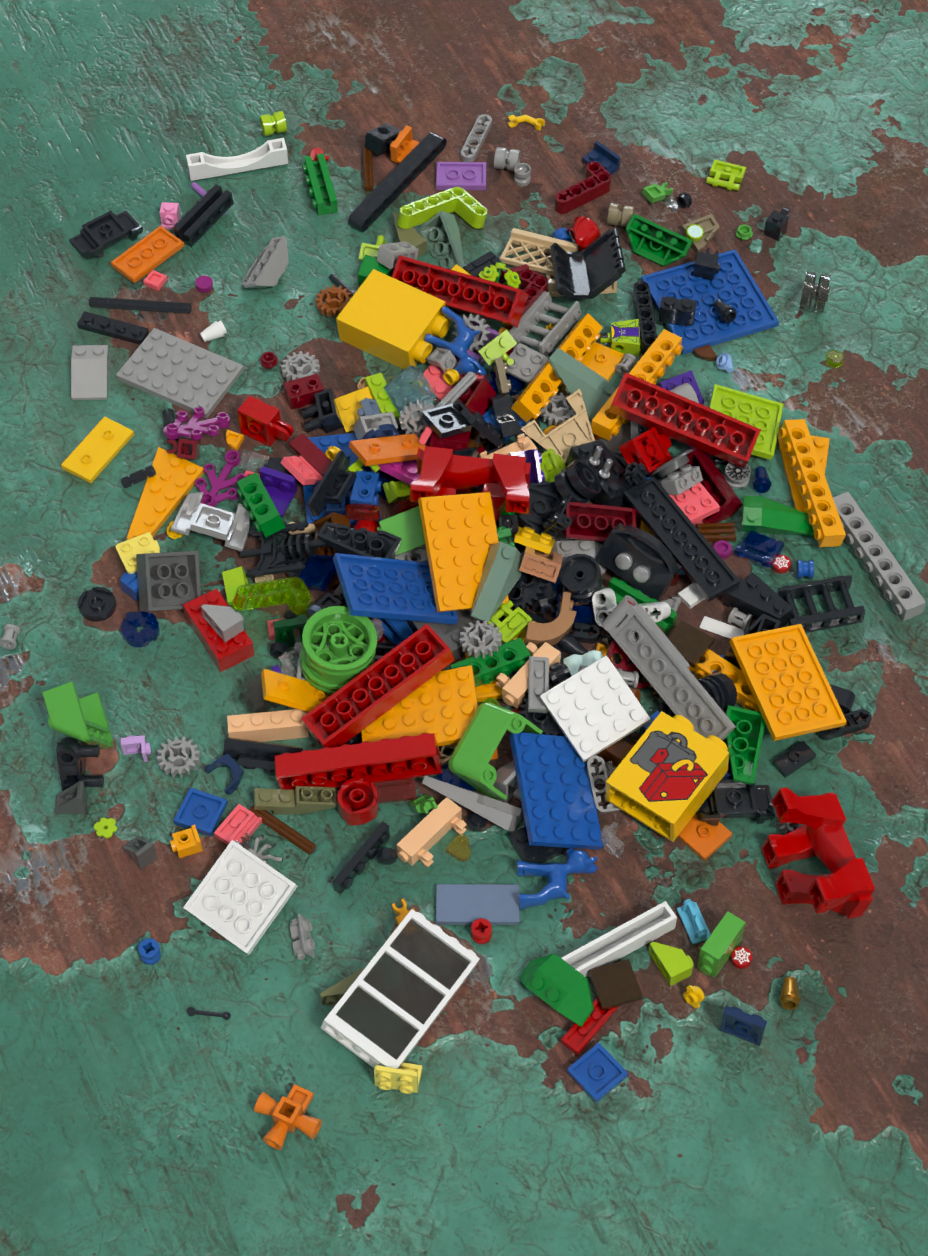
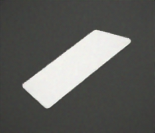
M704 616L700 625L702 629L730 639L744 635L742 629Z

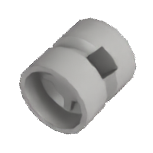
M497 147L494 157V169L504 170V168H507L508 171H514V167L520 163L521 151L516 149L508 151L507 148Z

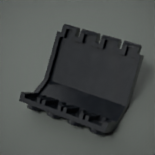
M616 228L606 231L582 251L566 252L557 243L550 246L555 273L554 278L557 285L556 290L560 295H564L568 299H594L620 279L626 271L619 232Z

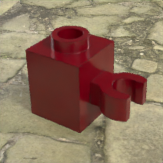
M183 437L179 439V442L174 439L167 440V443L174 445V449H167V453L172 454L178 451V458H199L201 439L194 440Z

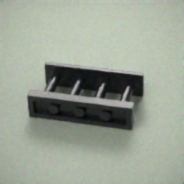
M852 575L778 588L777 594L793 608L792 619L789 620L788 626L801 624L805 633L862 623L865 616L864 606H854L848 591L851 586ZM841 591L847 609L836 610L830 592ZM822 594L829 612L818 613L812 596ZM804 597L810 615L800 617L793 599Z

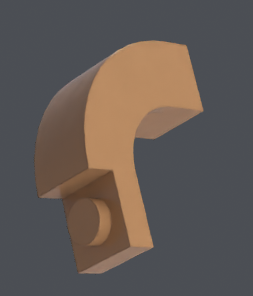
M563 592L559 616L550 623L528 622L525 633V645L529 642L535 644L537 648H540L545 642L549 645H555L569 633L576 616V611H572L573 600H570L571 593Z

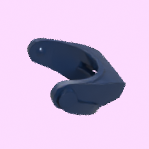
M226 754L215 760L212 764L207 765L205 772L209 774L219 767L231 768L233 774L232 782L225 790V793L230 795L238 788L245 771L230 755Z

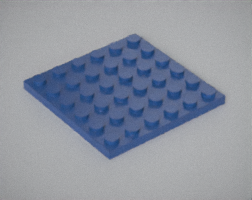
M736 249L718 254V263L721 264L719 274H715L714 280L693 276L695 261L641 276V281L649 284L651 300L659 313L662 297L670 296L677 299H692L696 301L695 318L692 326L665 323L669 332L682 337V354L693 352V349L709 344L710 346L717 345L779 325L777 317ZM721 299L736 309L737 316L734 321L726 323L721 320L716 309L713 307L716 300Z

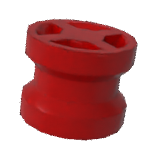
M479 918L472 923L471 937L475 943L486 944L491 940L492 925L487 919Z

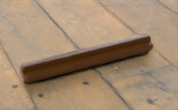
M364 140L362 142L364 190L372 191V151L364 147L366 141Z
M254 804L250 807L249 810L255 813L257 817H261L265 825L307 854H312L315 851L316 845L277 817L266 810H254Z

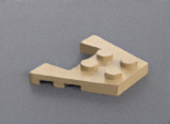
M580 389L566 398L575 415L546 435L535 420L521 428L524 434L545 450L552 448L556 455L559 454L562 457L565 465L571 447L595 441Z

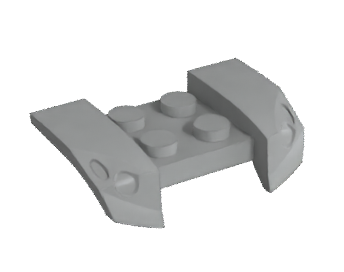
M204 492L188 494L176 516L171 531L189 535L192 530L215 537L216 539L225 540V547L243 551L252 523L246 507L239 503L235 514L202 504Z

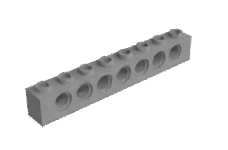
M846 492L833 497L846 533L845 539L847 544L852 546L856 557L861 559L866 571L874 578L876 586L881 588L885 599L892 604L895 613L903 621L922 614L926 604L925 600L850 493Z

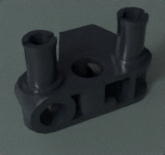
M65 737L57 742L56 753L62 791L79 781L84 782L85 789L86 787H104V775H86V757H99V744L81 745L79 741L72 737Z

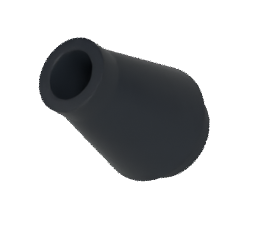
M721 299L714 302L713 307L723 322L730 323L735 320L737 313L734 307L726 304Z
M566 634L559 644L561 650L570 655L588 653V650L573 635Z

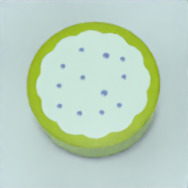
M696 224L690 225L687 228L686 237L693 240V242L700 241L704 233L703 228Z

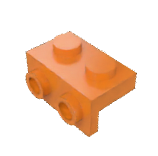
M406 125L399 132L396 140L391 142L389 148L391 151V161L400 164L420 143L412 139V127Z

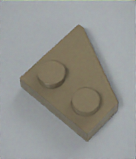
M712 214L682 225L681 229L685 236L687 228L692 224L703 228L702 239L692 243V247L697 254L719 231L720 226Z
M502 357L495 358L491 368L492 372L496 374L495 382L499 395H508L509 390H511V383L506 378V373H508L506 362L503 363Z

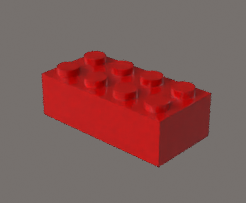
M217 588L183 604L186 620L220 672L255 656L253 642L245 630L224 642L203 618L201 606L204 604L229 607Z

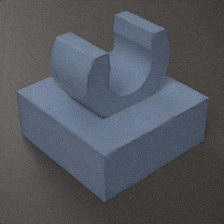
M365 398L360 401L362 408L357 410L359 417L381 414L376 400Z

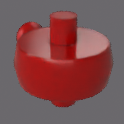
M318 147L312 148L309 152L312 161H318L317 155L324 154L323 150ZM324 155V156H325V160L328 161V160H329V156Z

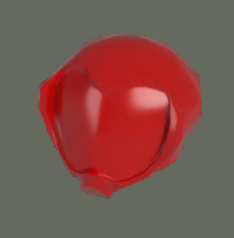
M584 216L576 217L572 227L567 229L575 243L578 244V251H582L601 236L597 224L592 219Z

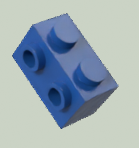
M357 471V478L355 479L350 498L351 511L373 514L374 507L378 506L379 496L377 494L382 490V481H379V473Z

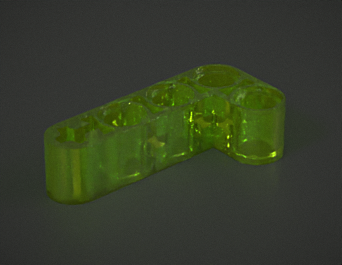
M291 577L241 585L236 590L232 604L237 610L241 611L288 604L290 610L296 613V615H306L307 609L312 602V596L303 580Z

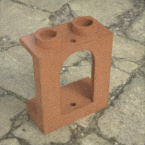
M526 546L519 571L556 583L562 566L563 554L551 551L550 555L547 553L543 554L541 551Z

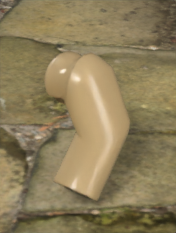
M309 524L305 530L300 531L297 529L295 532L291 530L288 533L291 535L314 533L315 525Z

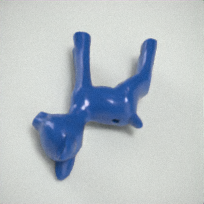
M444 306L442 313L456 324L457 337L450 343L428 333L424 340L431 343L432 346L448 349L454 356L458 357L460 361L454 369L457 370L459 375H466L468 372L486 375L485 369L479 364L478 360L467 353L475 336L480 331L469 329L464 319Z
M569 848L565 852L567 861L563 864H540L518 860V877H548V884L541 892L536 894H519L520 910L545 905L553 899L564 897L569 900L567 875L569 873L590 874L596 872L598 867L593 863L597 861L598 857L590 858L582 850Z

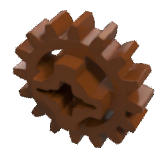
M335 285L332 288L326 286V290L321 289L320 294H316L317 299H315L317 311H321V315L326 313L327 318L333 315V318L336 319V315L341 313L352 298V293L348 292L347 288L342 290V286L338 288Z

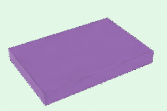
M437 162L436 190H448L453 187H460L464 190H486V162Z

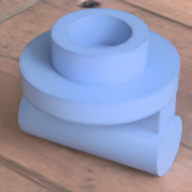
M722 353L717 357L716 366L718 369L726 370L727 373L734 371L731 355Z

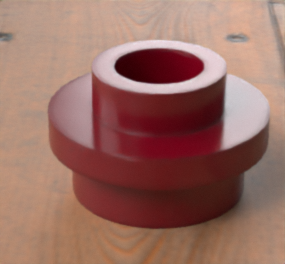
M265 352L260 359V363L265 368H273L278 364V358L273 352Z

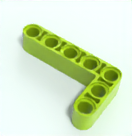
M453 187L402 206L399 210L397 225L400 228L409 229L427 222L440 211L446 213L455 211L473 228L480 229L484 227L487 209L463 188Z

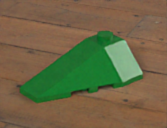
M744 495L742 532L814 536V530L809 523L807 513L765 497Z
M728 705L726 715L736 726L726 737L733 781L753 785L765 721L761 712Z

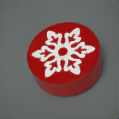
M786 555L775 556L772 560V569L780 574L788 572L791 566L790 558Z
M737 947L732 951L731 962L736 968L745 969L752 962V953L746 947Z

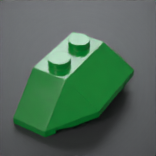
M634 213L626 227L634 253L664 267L686 257L693 243V240Z
M555 953L530 960L519 976L525 987L556 1011L581 1027L594 1010L587 977Z

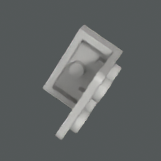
M519 343L509 355L514 360L513 365H507L508 374L530 384L548 361V357Z

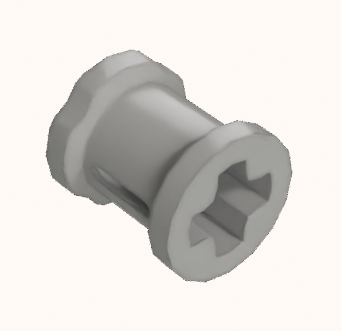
M626 353L621 363L615 367L616 372L621 376H624L625 371L629 374L632 367L638 362L636 357L629 353Z
M734 607L727 622L730 624L734 623L745 631L752 620V615H746Z
M6 624L3 628L4 634L3 638L0 639V646L12 650L16 648V639L21 631L16 625Z

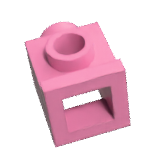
M162 202L160 217L163 228L173 229L175 224L180 221L179 203Z

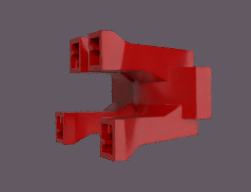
M425 446L423 451L418 447L417 473L420 475V478L411 483L410 502H418V499L423 497L456 495V489L462 490L485 484L482 493L490 492L495 522L504 508L505 512L529 514L531 463H526V457L494 453L493 459L453 455V449Z
M788 787L780 788L772 800L780 823L789 822L804 825L785 835H768L761 847L768 868L775 869L789 862L817 856L831 872L823 875H807L791 869L782 870L775 882L782 904L806 903L813 905L816 914L832 910L847 915L848 919L861 917L873 900L872 893L875 887L863 858H856L843 827L847 819L837 795L831 792L823 793V795L797 796Z

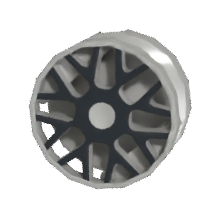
M728 463L725 468L724 478L732 489L745 488L749 484L751 469L747 464L742 468L733 463Z

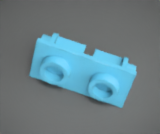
M691 899L685 900L683 902L684 905L677 908V911L693 945L707 940L711 934L697 903L691 901Z

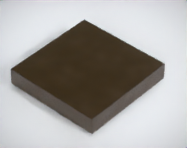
M683 621L678 624L668 637L670 642L693 668L697 666L715 641V638Z
M629 959L589 970L588 974L602 1011L643 999Z

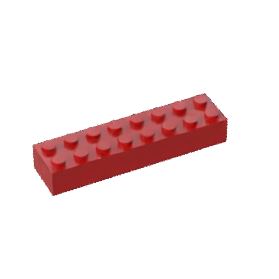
M400 255L392 275L394 279L445 301L447 308L467 314L472 313L474 316L480 315L481 318L518 328L529 295L518 288Z
M626 372L609 409V412L649 429L655 427L657 432L742 468L746 466L761 431L759 428Z
M426 624L308 712L301 720L308 732L322 748L340 747L452 663L454 657L451 649Z
M422 733L417 736H402L396 739H382L375 742L365 741L354 745L344 744L333 748L323 747L319 750H303L298 753H283L275 756L276 779L280 788L286 790H295L296 786L341 788L345 781L352 778H362L367 782L379 783L442 774L440 751L435 733Z

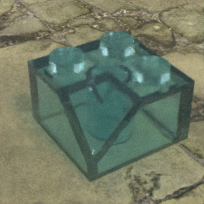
M411 365L384 387L399 414L400 411H404V405L410 406V401L416 404V400H419V403L426 400L428 405L438 398L423 372Z

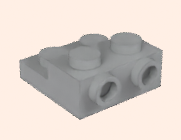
M687 464L681 466L680 470L668 474V477L659 479L658 482L669 495H679L703 479L699 466Z

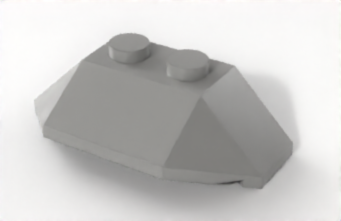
M285 236L272 238L269 245L258 255L242 281L245 288L262 289L277 285L280 276L285 272V268L289 263L287 239Z
M587 540L556 541L552 551L563 554L562 562L574 554H586L595 559L603 545L597 541ZM598 562L601 569V575L610 570L603 564Z

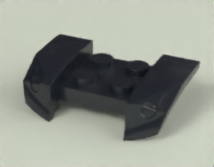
M109 211L83 224L80 234L69 239V242L80 255L86 258H100L104 256L103 249L126 237L134 241L144 229L127 211L118 215Z
M733 779L721 780L695 813L699 821H706L714 826H718L721 818L755 817L757 825L775 818L769 785H749L733 781Z

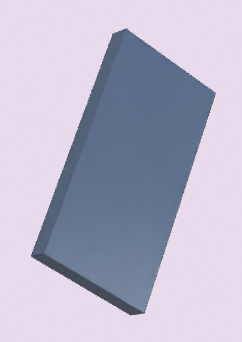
M437 884L436 925H472L479 918L487 919L491 925H519V885Z

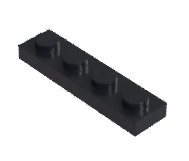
M85 311L77 323L79 329L139 345L149 334L148 328Z
M382 821L333 880L334 891L341 894L345 889L347 890L351 887L356 875H360L364 871L366 863L370 859L375 858L380 846L388 842L390 838L389 825Z

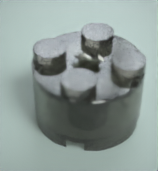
M261 674L250 680L245 686L247 689L245 693L241 692L238 697L239 702L251 714L268 712L273 707L276 709L281 705L264 700Z

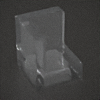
M243 449L238 467L260 473L259 471L262 466L268 464L269 456Z

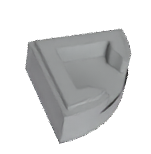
M672 597L661 602L668 603L670 608L676 613L682 598Z

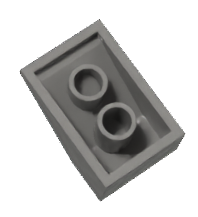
M108 345L72 346V400H107L111 363Z

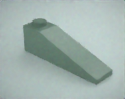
M440 211L420 226L417 231L425 237L427 241L426 247L431 251L432 256L440 262L441 267L452 270L457 264L463 269L464 260L457 222L454 215Z
M557 348L548 358L557 377L564 382L567 394H573L578 389L581 390L590 421L616 389L604 377L560 348Z
M501 541L490 547L470 613L471 617L482 622L487 620L488 623L521 577L522 571H519L523 559L517 548Z

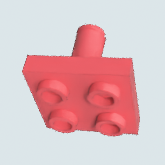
M700 482L679 495H670L696 528L697 524H703L704 518L720 510L718 503Z

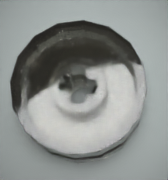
M806 271L800 309L808 310L811 306V301L815 300L814 310L824 312L825 302L828 301L830 291L829 282L831 275L821 274L819 283L816 284V273Z

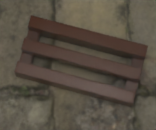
M735 523L697 524L699 532L702 535H707L703 537L708 542H717L719 540L727 542L736 541Z

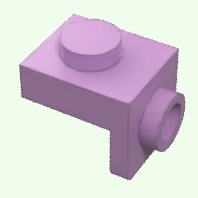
M145 735L121 738L123 755L142 753L144 762H148L151 746L150 743H146Z

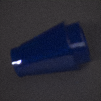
M763 466L755 469L753 487L758 493H766L771 487V481L766 468Z

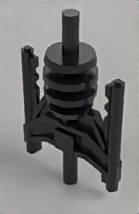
M306 521L285 524L286 528L268 537H265L262 531L258 532L257 528L250 530L249 535L253 538L260 537L262 539L261 548L240 551L241 558L260 556V561L256 568L250 569L246 573L247 578L264 577L265 575L305 570L306 565L302 562L290 563L289 565L284 563L287 562L290 556L292 559H298L299 557L303 559L307 555L311 557L315 555L316 548L329 545L321 540H314L313 535L310 533H306L305 536L303 533L297 534V536L291 535L289 538L287 535L282 534L288 533L291 530L293 532L297 529L300 531L305 530L309 526Z

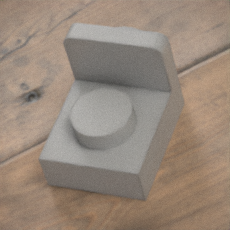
M439 347L426 358L429 364L439 366L444 373L446 369H453L458 364L450 350Z

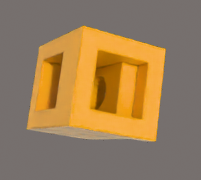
M192 825L189 829L172 834L173 840H170V845L173 852L177 851L179 858L203 851L195 825Z

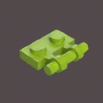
M714 159L709 174L714 176V178L707 177L706 183L712 184L713 187L727 188L729 191H739L740 184L735 182L742 183L746 167Z
M510 600L505 604L502 603L487 623L489 625L493 622L494 627H499V632L502 634V644L512 641L527 627L529 621L532 622V618L521 608L518 607L512 611L510 608L514 604ZM503 615L506 616L507 618L502 622L498 620Z

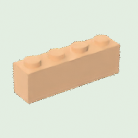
M293 709L227 716L229 738L257 742L309 737V732L301 720L307 712Z

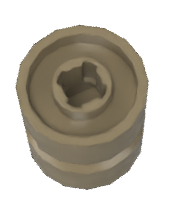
M611 203L607 224L614 226L620 224L621 227L626 228L635 212V207L627 205L622 207L621 204Z

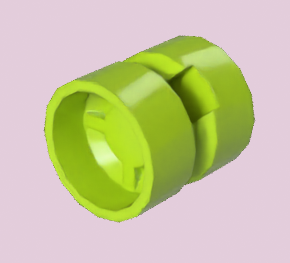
M283 111L274 112L272 116L270 114L259 116L264 137L274 135V132H287Z

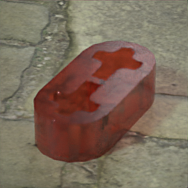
M352 503L345 507L348 519L365 521L380 519V507L377 505Z

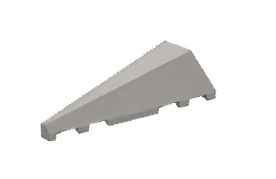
M426 775L424 776L422 783L507 831L514 832L524 818L523 808H518Z

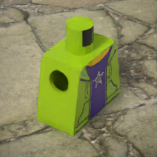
M639 319L612 322L610 332H600V343H610L613 350L623 354L629 353L633 356H639Z

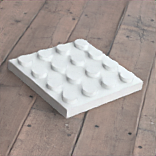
M607 655L540 695L541 701L583 762L651 720Z
M232 840L183 908L249 955L298 886Z

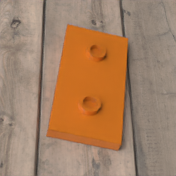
M159 226L110 262L111 267L135 284L182 249L184 242L162 226Z
M415 433L350 441L349 447L365 466L417 460L418 447L424 451L426 446L419 443V438Z
M695 814L677 838L705 861L727 842L733 833L720 822L718 826H714L706 821H699Z

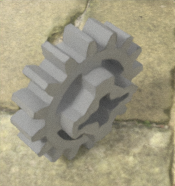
M472 313L469 315V318L463 315V319L469 329L480 331L468 349L474 352V348L479 351L480 346L484 347L486 345L485 341H490L487 338V335L491 334L490 331H487L490 325L485 324L486 319H481L480 315H476L475 318ZM472 322H477L480 325L474 326ZM457 330L452 332V334L457 336Z
M302 351L299 354L293 352V356L287 355V360H283V365H281L283 378L286 377L288 382L313 374H318L319 376V360L315 359V355L309 356V352L303 354Z
M561 392L560 395L555 394L553 397H549L550 402L548 405L540 409V417H543V422L548 421L549 426L552 423L558 426V424L564 423L575 415V412L566 400L570 396L569 394L565 397L563 392Z
M416 400V404L410 401V406L404 405V411H400L399 422L401 429H405L406 434L411 432V434L415 433L420 437L427 423L421 418L422 411L433 409L432 403L427 405L426 400L422 403Z
M477 620L475 625L470 622L469 628L463 627L464 632H460L462 651H467L468 656L474 654L476 659L479 655L483 659L486 654L493 656L492 651L498 652V647L502 646V634L499 632V627L494 628L493 622L489 625L487 620L483 624H480V621Z
M176 736L175 741L167 739V745L161 744L162 750L157 751V762L160 770H164L165 775L171 773L172 778H174L176 774H179L180 778H183V773L189 776L190 770H197L196 765L200 764L199 758L201 755L200 751H198V745H193L192 739L186 742V737L183 736L181 740H178Z

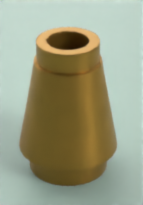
M794 977L784 978L779 1002L784 1009H796L800 1003L796 978Z

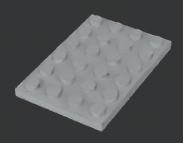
M153 328L116 374V378L123 383L194 413V408L202 407L204 408V418L207 419L243 373L244 366Z

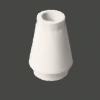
M220 320L212 323L200 335L203 341L206 342L224 337L227 331Z

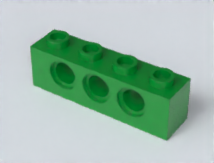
M257 472L237 481L240 487L237 491L253 521L257 520L254 524L258 532L262 531L265 537H268L286 528Z
M520 637L502 644V646L498 647V652L492 651L493 656L486 654L484 659L481 655L477 659L475 656L450 665V669L472 665L473 672L476 674L474 675L475 686L478 687L483 684H490L493 680H496L500 673L509 676L511 673L520 670L529 660L531 654Z

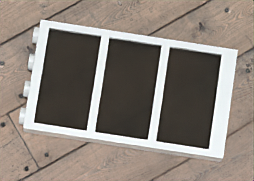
M411 909L324 1019L321 1029L373 1068L379 1065L399 1069L476 967L480 958L472 950L463 947L456 938L445 934L438 925L426 920L423 914Z

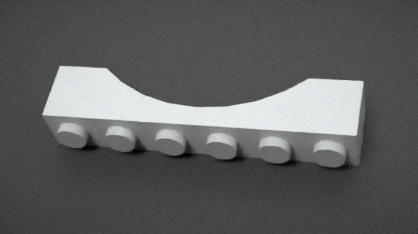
M280 138L268 140L257 149L238 156L217 157L200 152L186 155L190 180L194 181L288 164V154L285 140Z

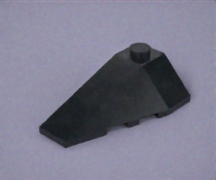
M325 522L317 534L318 539L340 554L395 559L402 538L386 531L372 532L367 531V528H361V530L352 529L348 525Z

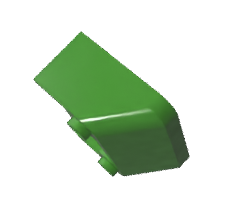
M74 682L42 692L49 713L48 723L51 729L91 745L99 744L102 749L113 747V739L98 692L78 699Z
M482 703L477 708L451 755L448 765L451 772L485 796L506 800L508 796L493 786L497 778V772L493 766L488 764L506 730L513 734L523 732L540 735L543 731L518 713L493 703Z

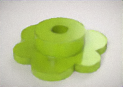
M101 818L100 822L94 824L97 836H103L106 839L111 838L113 833L117 831L116 821L113 818Z

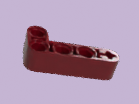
M596 161L589 162L586 166V179L555 195V211L559 214H566L608 193L611 185L610 173L600 163Z
M531 269L519 271L521 284H519L518 288L529 294L522 316L544 291L548 292V278ZM504 324L505 328L508 330H511L513 328L512 326Z

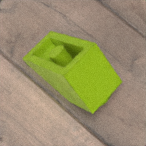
M657 942L650 943L648 953L669 986L692 975L693 961L689 955H685L682 949Z

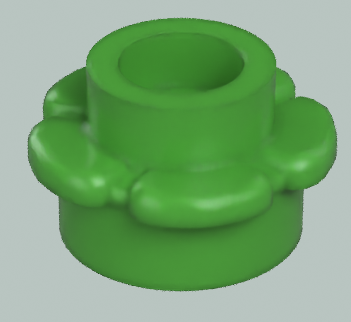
M740 225L736 236L741 240H748L753 235L749 225Z

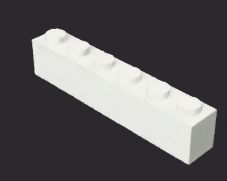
M665 901L562 957V959L585 977H588L589 970L612 964L675 929L677 916Z

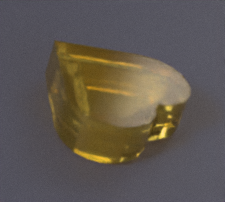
M465 835L455 837L446 848V852L461 862L469 860L471 849L468 837Z

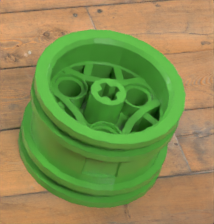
M331 606L313 614L303 629L300 656L301 671L309 684L324 693L334 694L374 664L377 633L373 623L368 617L350 615L348 607Z

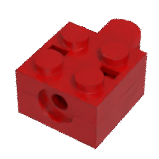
M249 395L237 409L240 433L268 447H271L277 438L286 442L294 433L291 425L281 421L280 410L275 406L264 403L258 398Z
M655 427L618 447L628 465L636 462L638 465L643 463L648 473L672 459L668 452V449L671 447L670 438L664 434H658Z

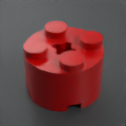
M352 778L345 781L337 794L338 810L343 820L348 825L355 826L366 824L375 819L379 808L378 792L375 785L370 781H364L362 778Z

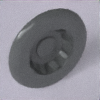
M693 449L684 451L650 472L649 477L657 473L661 479L690 461L687 454L692 452Z

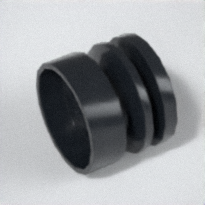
M719 672L697 679L724 713L727 712L728 705L735 706L737 701L736 687L727 675Z

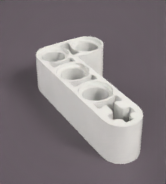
M610 588L601 589L592 596L595 621L601 627H603L602 622L606 619L605 613L609 615L617 606L615 593ZM602 594L605 596L606 601L602 599ZM666 602L638 604L642 606L654 622L667 618L671 613V608Z

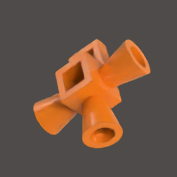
M294 1084L287 1098L282 1096L279 1103L265 1092L261 1093L255 1104L254 1112L273 1117L274 1126L263 1138V1141L268 1146L276 1150H282L287 1132L294 1133L296 1128L312 1140L315 1139L321 1128L322 1119L304 1115L314 1097V1093Z

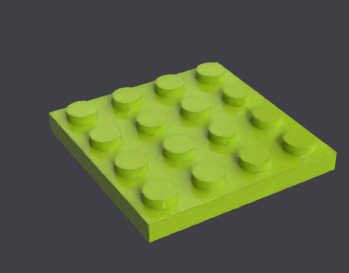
M715 384L709 408L761 429L751 454L772 460L784 404Z

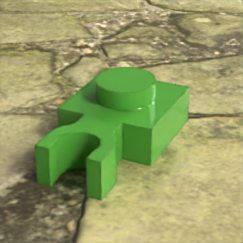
M667 182L663 183L662 186L653 184L644 187L642 194L651 203L665 199L666 195L672 194L673 188L667 189Z
M428 794L409 802L411 809L417 813L427 814L430 809L438 808L434 798Z

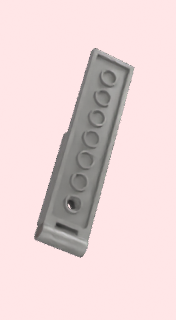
M626 595L602 622L603 628L610 633L675 715H681L693 724L694 731L705 738L709 735H714L723 741L736 726L689 671V663L642 606L638 605L631 596Z

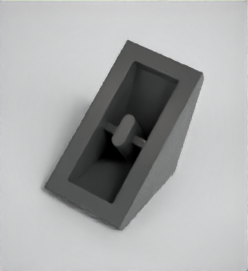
M79 781L56 795L54 813L86 814L88 796L84 782Z
M137 836L122 847L123 851L140 870L157 859L153 842L143 837Z

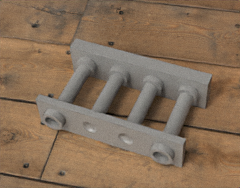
M544 291L521 317L518 328L513 327L509 331L517 342L513 349L519 343H525L539 348L540 353L547 356L573 324L580 319L581 309L579 302L576 301L571 308L552 303L550 293ZM549 310H553L565 315L558 319L545 314ZM544 321L555 326L552 330H548L536 325L538 322ZM530 332H535L546 337L541 342L526 336Z

